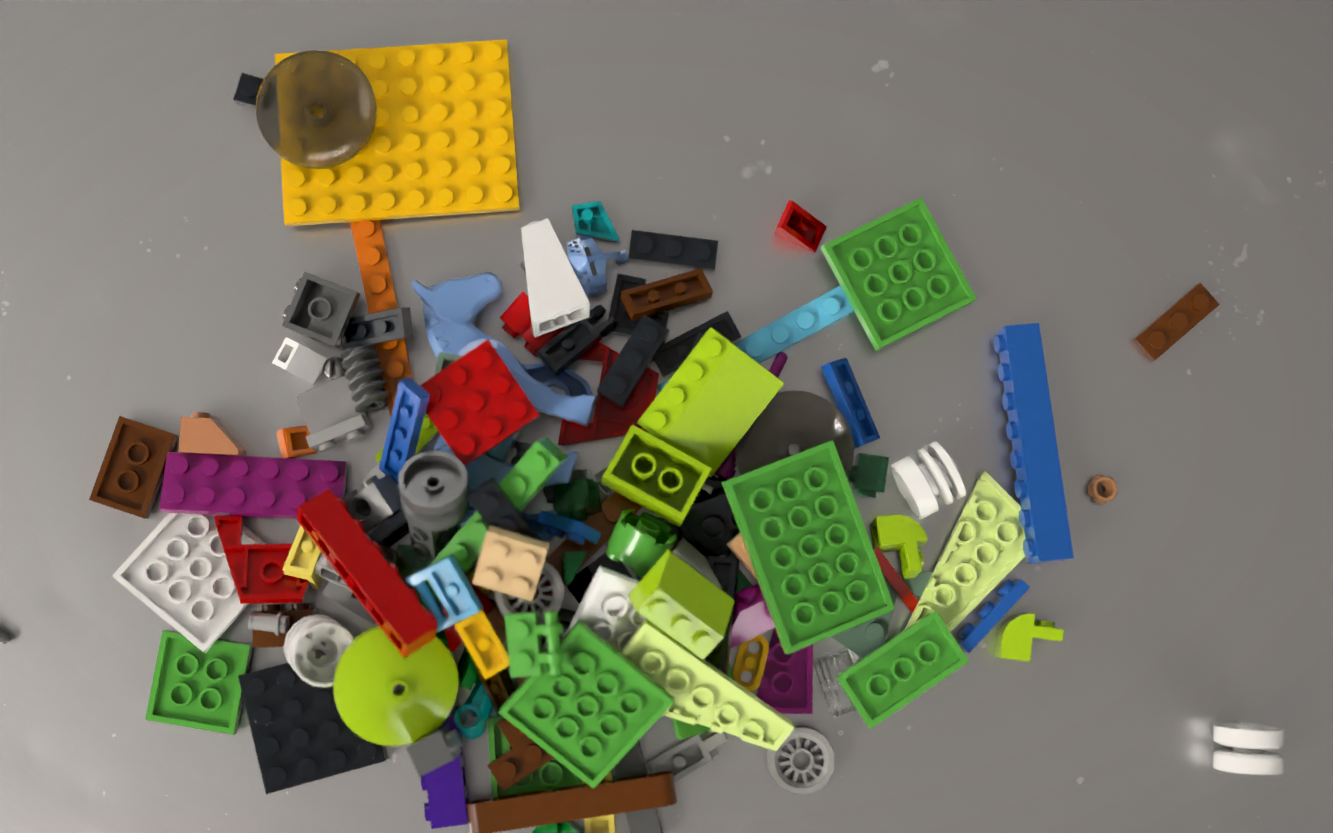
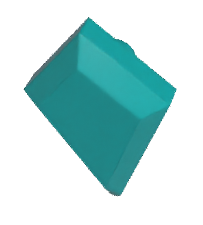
M600 201L571 205L576 235L619 241V236Z

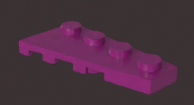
M774 627L764 673L756 696L781 714H813V644L793 653L785 654Z

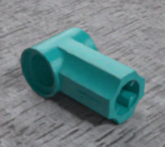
M480 678L465 704L460 706L454 715V721L459 731L467 739H477L484 733L486 721L493 710V706ZM470 717L477 718L472 726H463L466 719Z

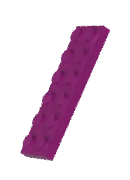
M167 452L159 510L165 513L297 519L298 506L327 489H330L336 497L340 496L342 498L345 496L348 464L347 461Z

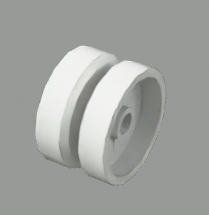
M1254 723L1214 724L1213 741L1233 748H1222L1214 751L1213 768L1243 774H1283V756L1275 752L1264 751L1263 749H1278L1282 747L1284 729Z

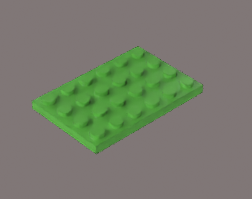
M833 440L722 482L785 654L793 653L895 610Z

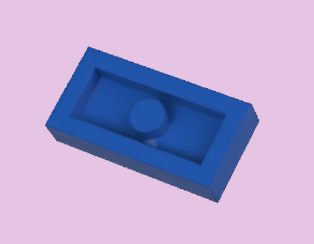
M543 510L537 520L548 527L547 533L562 539L564 534H566V539L583 545L584 541L597 544L601 535L600 532L582 522Z

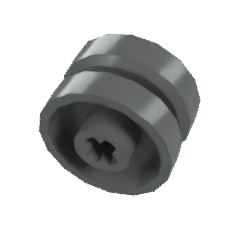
M425 451L413 456L403 465L399 473V492L402 511L410 523L417 528L427 531H443L455 526L465 517L469 508V500L467 499V493H469L467 471L459 459L443 451Z

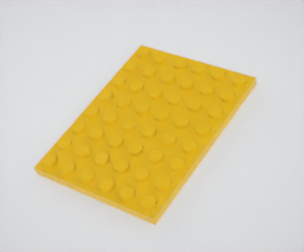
M507 39L275 54L284 224L286 226L520 210Z

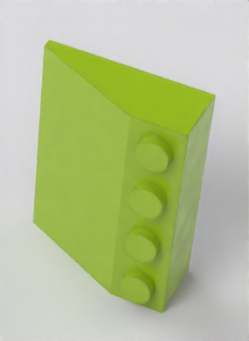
M710 327L637 423L654 437L712 468L708 475L712 477L785 383L715 328Z

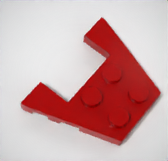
M598 342L578 360L603 364L600 385L619 353ZM648 368L623 409L598 394L593 423H589L588 427L562 419L558 445L566 446L626 436L632 424L648 433L637 422L655 400L659 373Z
M214 515L215 525L241 604L303 603L310 585L309 581L285 575L283 572V567L292 544H242V515Z

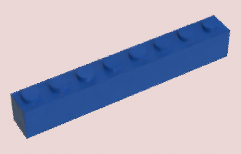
M1039 323L1004 326L996 332L994 348L1000 357L998 376L1004 385L1005 393L1002 395V404L1004 410H1007L1009 422L1006 425V433L1008 439L1012 441L1013 451L1010 455V461L1013 469H1016L1017 480L1015 481L1014 488L1021 504L1019 523L1025 532L1026 540L1023 541L1024 555L1028 558L1029 564L1073 559Z

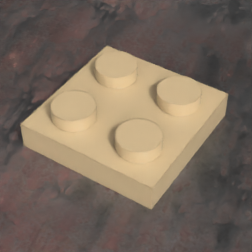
M489 525L472 584L532 602L550 544Z

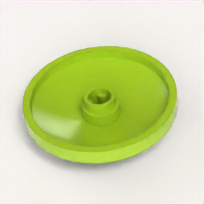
M375 626L355 638L342 653L334 674V698L342 719L358 736L372 743L385 746L410 744L433 733L450 714L458 692L457 667L450 651L436 635L434 640L404 659L379 626ZM397 684L404 686L396 692L393 691L394 686Z

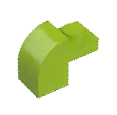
M904 515L876 516L870 524L873 546H878L881 552L898 551L903 579L915 578L924 567L923 553L921 550H918L928 541L924 529L918 522Z
M1022 612L1008 617L998 629L994 656L1030 662L1033 638L1063 641L1064 629L1055 628V622L1037 620V624L1034 625L1035 613Z

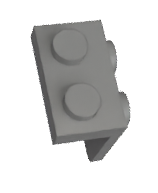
M345 376L297 396L298 405L310 432V435L306 436V440L312 449L320 450V452L331 450L338 446L337 442L348 439V441L355 440L364 436V431L372 428L366 412L359 413L355 411L354 406L357 402H354L351 398L353 391L349 390L348 383L350 381Z

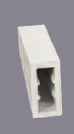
M549 219L533 221L527 226L522 227V246L534 337L589 318V300Z

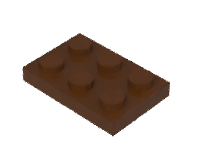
M119 416L89 500L148 519L164 477L167 452H173L178 435Z

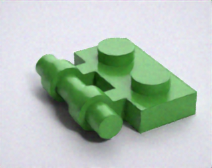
M539 611L508 613L505 615L511 678L541 676L544 674L543 663L549 664L551 676L563 674L562 662L565 661L564 651L560 649L559 634L562 633L561 623H558L557 611L544 612L545 623L543 624L539 622ZM541 635H547L548 651L542 652Z

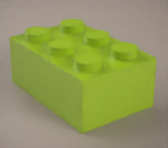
M632 424L603 474L601 484L680 527L712 468Z

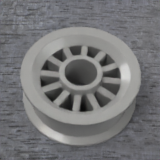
M544 561L541 571L543 578L538 582L536 588L538 597L532 602L512 595L507 596L505 593L496 591V604L501 615L505 618V615L508 613H518L515 610L521 605L523 606L522 612H526L527 607L531 609V612H534L537 605L542 611L539 614V622L543 624L545 623L544 612L557 611L558 614L564 598L563 582L558 572ZM547 581L549 582L550 586L541 588ZM552 592V597L542 595L544 593ZM518 599V601L511 607L508 601ZM541 601L550 603L548 608H546Z
M795 725V729L777 751L768 749L767 762L772 777L780 787L793 794L806 795L820 790L830 780L835 767V756L832 746L822 733L809 726ZM799 738H805L803 746L800 745ZM792 739H795L796 747L794 748L789 743ZM810 740L814 741L815 744L808 749ZM784 745L790 749V752L782 750ZM820 747L822 753L812 754ZM799 752H805L809 756L808 763L803 767H797L793 764V757ZM779 755L785 756L788 759L779 760ZM822 759V764L814 762V760ZM789 765L785 770L781 771L780 766ZM815 767L820 770L817 774H815L811 768ZM794 770L792 778H788L787 775ZM806 772H809L813 778L807 780ZM799 773H801L802 781H797Z

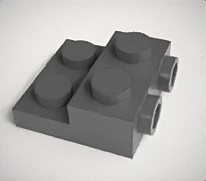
M304 272L302 278H299L295 284V295L291 305H288L284 310L282 326L311 339L339 348L361 294Z

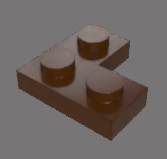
M506 718L498 721L497 725L512 749L487 765L503 791L554 758Z

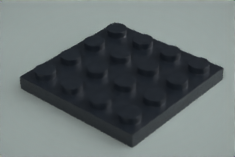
M289 663L238 676L266 794L386 761L382 745L363 739L346 725L338 711L333 686L318 687L308 684L298 676Z

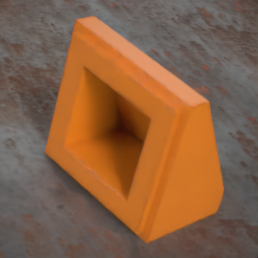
M307 425L283 428L277 431L281 458L293 459L316 454V450L310 448L306 440V436L310 435Z

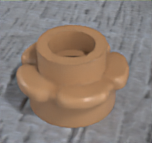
M1097 475L1092 478V483L1088 485V493L1094 498L1095 502L1105 504L1108 500L1112 501L1116 497L1117 485L1110 476ZM1103 486L1105 488V491L1101 492L1100 487Z

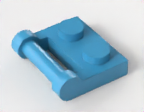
M453 554L424 569L416 571L406 578L409 586L415 588L426 609L434 614L438 623L436 632L480 612L483 608ZM426 579L429 580L448 615H444L425 582Z

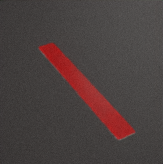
M878 546L874 547L873 550L882 573L913 613L918 600Z

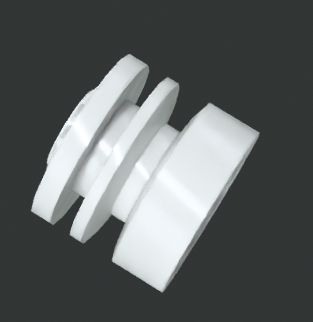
M937 441L927 445L928 452L924 448L917 451L920 465H917L909 456L890 465L892 476L900 493L919 520L938 511V503L935 496L938 495L948 505L953 502L952 495L956 499L966 495L958 467Z
M320 614L306 616L294 623L286 634L284 643L285 657L303 681L312 686H333L338 661L354 638L346 628L329 616ZM321 643L323 645V649H317L314 652L312 650V646L319 645Z

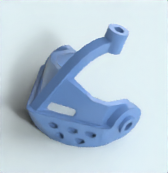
M579 236L567 242L571 266L587 298L602 296L608 291L606 260H615L616 264L627 262L628 256L626 251L603 253L590 236ZM584 248H589L591 256L586 255ZM589 263H594L597 275L592 274Z

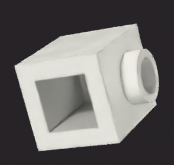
M286 337L272 363L314 384L316 378L321 375L327 358Z

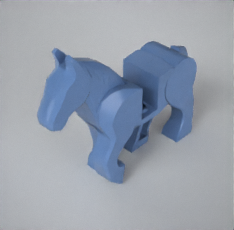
M484 272L449 279L429 288L417 280L411 283L423 302L425 329L437 359L439 352L464 356L488 339L538 412L557 416L588 427L593 409L596 407L597 396L593 395L589 383L569 368L556 376L543 362L528 365L521 364L508 347L474 326V322L485 305L502 296V282L496 274ZM555 386L563 389L565 391V395L551 389L550 387ZM521 430L465 467L469 492L491 477H494L498 484H500L514 468L515 465L507 464L506 461L515 446ZM440 434L434 447L435 451H443L454 455ZM579 452L565 453L569 458L543 488L551 485L570 484ZM470 502L465 517L456 524L457 530H460L476 512V509ZM555 509L546 512L562 516L563 510ZM521 512L542 541H554L555 536L546 532L548 527L537 521L540 513L526 514Z

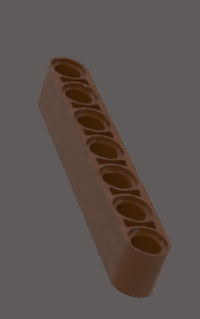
M662 771L603 780L594 789L587 783L479 799L468 802L466 805L470 832L494 833L665 807L676 804L677 797L673 772Z

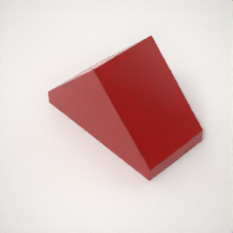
M789 200L774 235L811 252H816L827 226L797 203Z

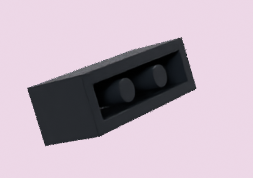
M643 315L597 388V393L623 409L667 340L670 330L648 316Z

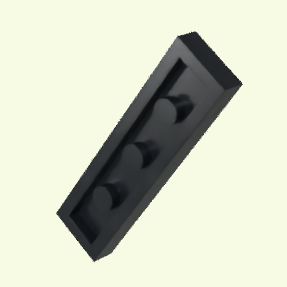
M708 556V563L722 587L721 590L736 601L740 560L731 557ZM735 602L724 638L704 659L725 675H728Z

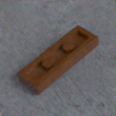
M699 268L621 291L620 298L631 321L641 319L643 315L651 316L711 298L713 290L703 270Z
M1198 283L1132 341L1153 362L1220 304L1201 283Z

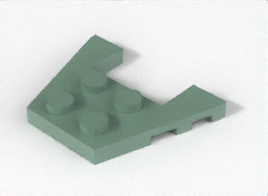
M923 571L915 578L903 579L902 573H898V575L912 594L921 596L933 572ZM883 574L884 580L886 582L887 588L889 590L890 596L895 606L898 593L895 591V589L892 587V585L889 583V581ZM893 611L835 634L831 638L863 658L886 642Z

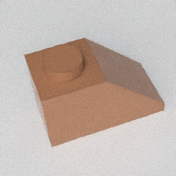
M191 412V417H181L178 452L246 456L245 449L219 420L209 418L210 413Z

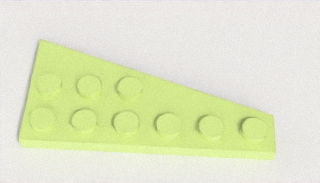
M985 470L981 472L906 628L931 611L936 610L951 632L1025 557L1023 551V541L1026 540L1025 532L1019 523L1021 506Z
M645 619L620 651L624 657L674 697V702L662 714L664 716L693 725L695 723L710 727L711 731L718 733L726 732L740 737L743 741L777 751L795 729L794 723L709 662L699 658L648 619Z

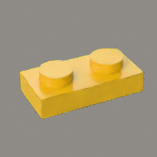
M482 609L480 612L454 625L485 680L510 666L509 656Z

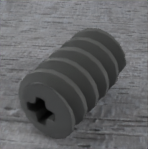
M360 347L346 351L340 356L344 359L342 366L347 370L345 377L350 381L348 383L349 390L353 391L351 398L354 402H357L354 406L355 411L359 413L371 412L385 406L383 400L390 396L389 391H380L381 388L387 385V382L385 380H377L378 377L384 374L383 370H374L373 368L380 364V359L370 358L377 353V348Z

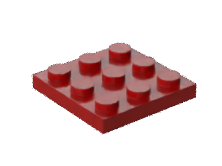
M488 339L419 385L430 394L426 414L456 458L463 463L464 467L540 417V414Z

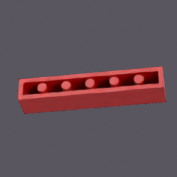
M327 489L298 506L297 521L405 659L435 639L438 627L437 620L430 610L427 609L425 611L421 606L415 590L410 586L406 587L402 582L401 575L396 566L392 563L388 564L384 559L383 552L377 542L370 541L365 535L362 523L357 518L353 519L350 516L344 500L340 496L336 497L330 489Z

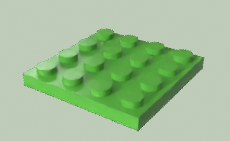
M922 197L821 247L826 260L875 351L977 300Z
M579 620L560 641V649L564 651L565 661L562 662L563 674L551 676L549 664L543 663L544 674L541 676H529L502 705L499 714L594 789L674 702V697Z

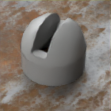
M331 357L326 360L323 371L329 379L335 380L345 376L347 370L342 366L343 359ZM333 361H336V375H332Z

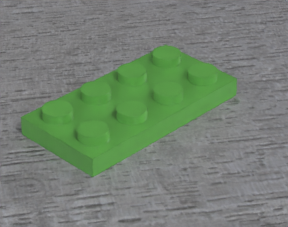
M933 610L835 676L866 726L871 729L967 664L969 660L938 612Z

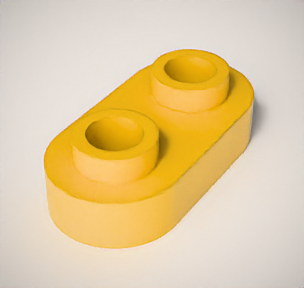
M761 634L739 644L732 674L734 681L749 692L755 691L760 686L769 652L768 642ZM751 642H756L759 645L756 653L748 651V645ZM744 671H749L752 674L749 682L741 680V674Z

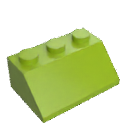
M669 549L628 594L639 614L702 660L724 638L735 602L731 596Z

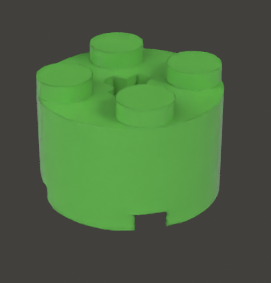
M625 509L607 542L608 550L606 555L616 562H623L632 567V571L635 574L644 577L668 549L671 551L677 536L676 534L671 536L669 534L671 527L656 516L643 511L638 516L632 514L634 509Z

